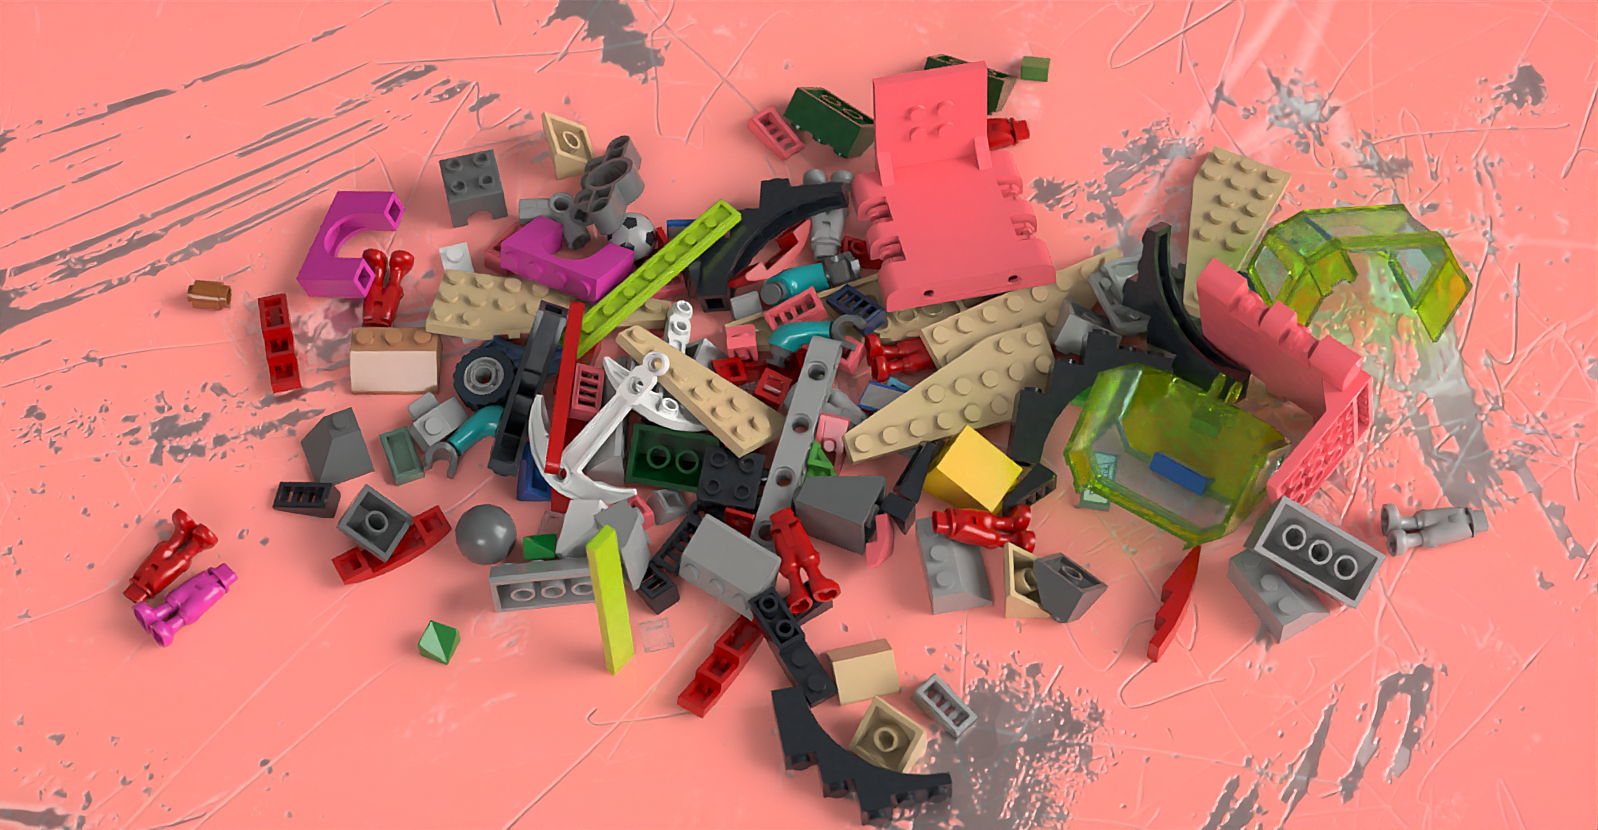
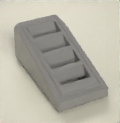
M936 673L919 686L910 697L922 711L955 738L978 718ZM932 690L935 691L937 694L931 699L926 696ZM943 698L946 702L938 708L935 703ZM950 706L954 707L955 710L948 717L943 713ZM961 713L965 718L955 725L952 721Z

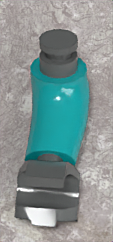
M850 251L826 258V268L823 263H816L783 270L767 279L760 292L761 298L766 304L777 306L812 286L817 293L830 289L829 282L835 288L861 279L860 271H862L859 260L855 259Z
M846 314L838 317L834 322L799 321L778 326L768 338L767 343L772 344L769 351L772 355L765 362L785 369L787 366L784 364L785 359L789 360L791 352L797 353L798 349L803 345L810 344L814 335L842 341L843 347L856 351L858 345L846 341L845 332L853 325L862 330L868 326V323L858 315Z
M490 405L476 411L446 442H438L431 445L423 457V471L432 469L433 463L437 460H446L450 463L447 470V478L454 479L458 466L457 456H461L482 439L489 436L495 437L504 407Z

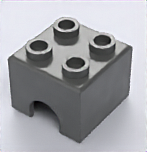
M494 149L439 160L453 228L467 226L468 217L478 211L490 212L493 220L508 217Z

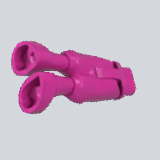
M222 563L215 569L209 567L207 571L204 570L170 591L166 595L163 604L150 608L144 602H137L132 606V611L143 629L148 634L151 633L154 641L162 648H166L172 644L175 633L183 625H191L198 621L200 616L209 610L224 594L230 591L229 586L237 581L238 577L226 563ZM177 612V614L173 618L166 622H163L172 613L175 614Z

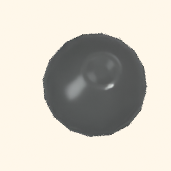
M492 504L476 505L465 511L460 517L455 528L456 544L462 555L472 563L482 566L497 564L510 555L516 544V525L510 514L501 507Z

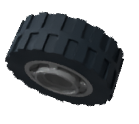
M480 347V349L471 350L455 366L453 386L464 405L467 408L470 407L474 412L490 405L505 407L517 372L516 366L504 351H499L495 347ZM492 377L488 383L481 384L485 378Z

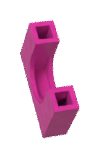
M337 191L296 278L308 296L366 298L376 276L364 258L337 256L342 246L359 233L397 230L406 209L394 191Z
M541 215L501 243V268L595 305L633 273L635 251L611 242L593 256L585 259L567 260L552 256L562 249L563 224Z

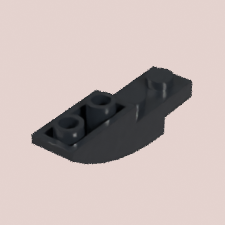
M773 586L748 600L749 608L771 651L792 686H802L809 707L812 709L835 696L838 689L806 642L805 633L775 587Z

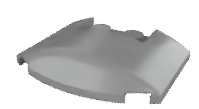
M1141 256L1125 257L1101 265L1099 271L1095 274L1093 272L1090 273L1087 278L1115 332L1128 337H1135L1138 332H1147V325L1151 319V316L1122 305L1124 296L1122 292L1123 285L1128 277L1139 272L1137 264ZM1179 262L1178 269L1172 266L1171 268L1177 292L1182 301L1186 264ZM1188 314L1196 327L1202 325L1200 318Z

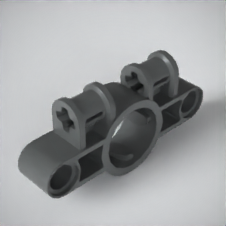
M622 135L613 139L608 144L605 155L593 158L586 163L585 174L581 177L580 181L583 190L575 195V205L570 210V219L573 223L579 226L594 224L599 234L603 236L612 234L621 227L627 206L634 202L643 193L645 184L638 173L642 159L628 135Z

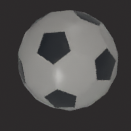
M628 212L623 216L621 227L614 233L607 235V244L611 242L635 251L634 262H638L647 258L654 250L657 242L656 229L648 217L641 213Z

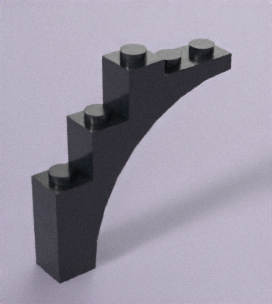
M789 178L761 181L759 208L737 210L741 213L742 220L730 229L729 238H719L701 254L697 298L704 313L731 310L730 299L735 297L737 288H730L727 283L743 268L748 267L764 246L785 229L814 215L848 208L849 197L844 183L827 182L792 187Z
M1159 222L1146 228L1143 234V250L1137 264L1139 272L1128 277L1122 289L1124 294L1122 305L1151 316L1147 325V343L1176 355L1172 362L1173 374L1171 382L1232 406L1246 398L1251 371L1232 362L1216 350L1199 332L1187 314L1177 292L1171 268L1170 239L1172 225Z
M544 300L540 301L489 454L490 458L487 468L503 477L512 476L516 478L529 434L528 426L531 408L536 395H541L567 320L568 308Z
M1092 329V332L1089 331L1082 337L1079 364H1076L1074 359L1058 358V361L1055 360L1049 365L1045 394L1042 393V389L1036 387H1025L1024 390H1020L1015 394L1006 456L1019 466L1033 468L1036 464L1040 463L1045 441L1054 422L1068 403L1081 392L1099 382L1118 376L1141 373L1165 375L1171 371L1173 359L1165 357V354L1159 351H1147V354L1136 352L1135 347L1125 345L1119 346L1118 349L1116 348L1117 336L1109 335L1107 330Z
M801 685L771 691L772 709L785 770L802 771L816 765L823 798H843L849 793H855L862 826H881L893 820V808L909 809L919 803H940L952 797L950 772L935 774L900 773L870 764L852 755L837 744L819 725L807 704Z

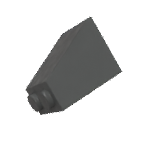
M881 475L807 477L803 486H798L794 493L793 503H795L796 507L794 516L799 517L808 536L863 556L866 550V543L870 542L876 530L875 516L884 514V511L880 510V506L886 498V477Z

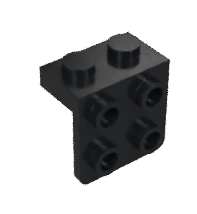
M708 446L705 451L697 488V500L703 503L742 509V512L756 516L762 499V495H760L761 488L766 486L770 469L765 468L766 455L750 452L739 458L729 448Z

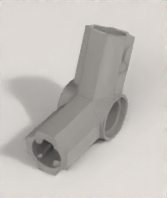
M559 192L552 195L551 198L519 199L520 224H528L539 215L562 223L563 240L569 249L578 250L583 248L591 240V235L586 226H579L570 219V210L574 205V199L571 195Z

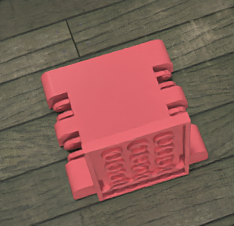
M985 60L872 79L875 171L862 173L854 177L850 183V193L858 221L868 220L871 222L866 232V247L870 260L880 259L884 261L878 273V285L886 311L891 312L1056 283V270L1046 243L1032 235L1034 232H1037V219L1032 205L1029 201L1019 197V194H1023V181L1013 154L1007 150L989 151L987 139V66Z
M1214 257L1201 272L1196 283L1203 336L1221 354L1239 366L1251 371L1253 376L1265 383L1267 392L1283 403L1291 401L1313 416L1314 427L1266 483L1269 508L1281 495L1304 507L1373 424L1372 376L1362 370L1360 355L1329 334L1321 341L1312 336L1311 331L1306 326L1297 323L1295 311L1278 300L1271 308L1263 302V299L1252 290L1248 292L1246 278Z

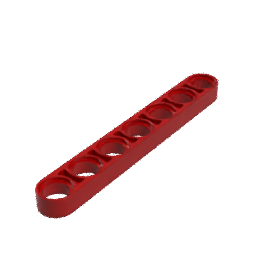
M570 301L544 473L559 475L585 305L583 302Z

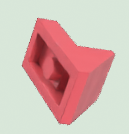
M754 324L727 327L726 343L729 358L740 357L742 363L759 361Z
M822 412L819 418L815 441L819 442L824 454L834 466L835 473L839 476L847 454L842 436L849 431L851 418Z

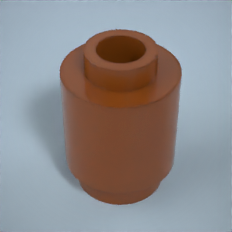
M195 280L193 285H189L187 298L188 302H192L193 308L222 310V308H229L231 303V286L225 285L224 282Z

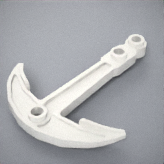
M679 300L673 303L667 312L668 320L665 324L663 341L685 354L691 330V323L689 321L693 313L692 306L688 302ZM604 357L602 362L605 372L612 386L617 391L619 385L631 371L625 369L610 357ZM659 382L657 383L656 393L650 390L637 406L632 407L650 421L673 430L689 432L709 430ZM636 384L637 391H641L643 386Z
M656 351L647 353L643 359V364L636 366L619 385L616 394L562 451L559 475L544 473L551 422L546 411L544 395H536L531 408L528 426L531 454L541 475L556 491L573 500L600 499L606 505L615 504L637 495L636 489L617 488L604 482L592 481L582 473V470L631 408L637 406L656 385L657 376L667 372L669 359L664 353ZM657 359H661L662 366L660 369H656L655 362ZM638 381H641L643 388L638 392L636 384ZM562 469H565L567 472L565 479H562L560 476Z

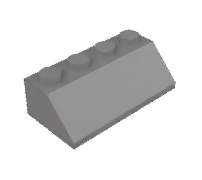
M620 356L614 360L627 369V356ZM606 372L604 374L600 410L616 394V390L609 381ZM588 384V387L595 388V385ZM588 393V396L594 397V394ZM630 411L583 468V474L588 475V478L592 481L604 482L614 487H625Z
M1281 495L1257 520L1243 547L1335 601L1353 609H1357L1386 557L1383 553L1284 495Z
M563 557L560 560H533L530 563H503L499 566H491L489 584L496 613L595 603L588 557Z

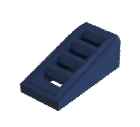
M846 284L826 299V303L840 316L848 314L858 315L863 318V315L869 314L863 318L868 323L866 328L861 330L856 325L852 326L864 338L866 334H870L886 322V310L849 284ZM845 295L849 296L843 302H839V300L843 298ZM852 301H855V302H856V303L853 304L851 307H849V308L846 307V306H847L848 304H850ZM859 307H862V309L859 312H854Z

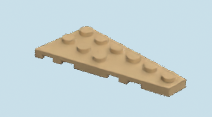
M635 325L618 334L615 342L640 365L643 364L645 355L652 351L662 352L668 357L669 368L665 374L657 376V381L739 458L781 436L787 418L639 325ZM657 359L655 362L656 369H660L662 366L661 359Z

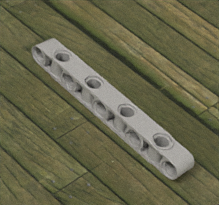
M814 335L801 369L749 538L775 555L773 539L764 541L761 538L764 534L770 533L772 524L769 516L788 507L792 508L794 514L795 503H793V496L797 487H802L808 468L807 462L813 442L816 439L820 414L825 412L841 359L842 341ZM821 374L824 376L820 380L810 379L813 375ZM801 426L808 428L803 433L794 432L796 428ZM784 479L792 481L791 484L786 487H781L778 485V483Z

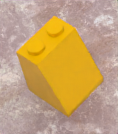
M967 424L945 442L942 449L929 465L922 490L955 508L987 510L996 515L1003 507L1001 499L1006 493L1009 495L1019 484L1020 481L1017 477L1022 468Z

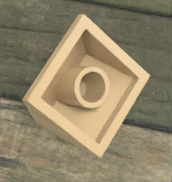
M544 111L541 114L544 139L557 180L585 174L586 163L596 158L586 126Z
M1009 542L1004 544L1003 551L1005 618L1051 617L1050 612L1042 606L1033 563L1039 557Z
M886 638L826 651L834 684L838 689L837 695L840 707L872 700L874 696L882 698L900 694L894 652Z
M874 696L848 749L866 762L877 767L907 773L927 750V730L880 697Z

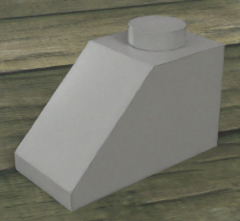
M453 396L412 423L407 431L421 450L426 453L431 445L441 442L450 436L470 416L456 397Z

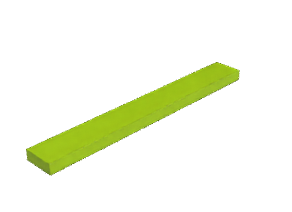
M719 199L586 312L582 318L577 359L582 357L742 220L741 213L723 199ZM566 330L561 334V337L558 342V344L562 347L564 345Z
M606 524L586 544V551L606 667L609 672L616 675L633 657L635 652L616 530Z

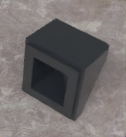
M889 492L881 504L880 510L890 514L901 532L906 535L916 520V505L907 499Z

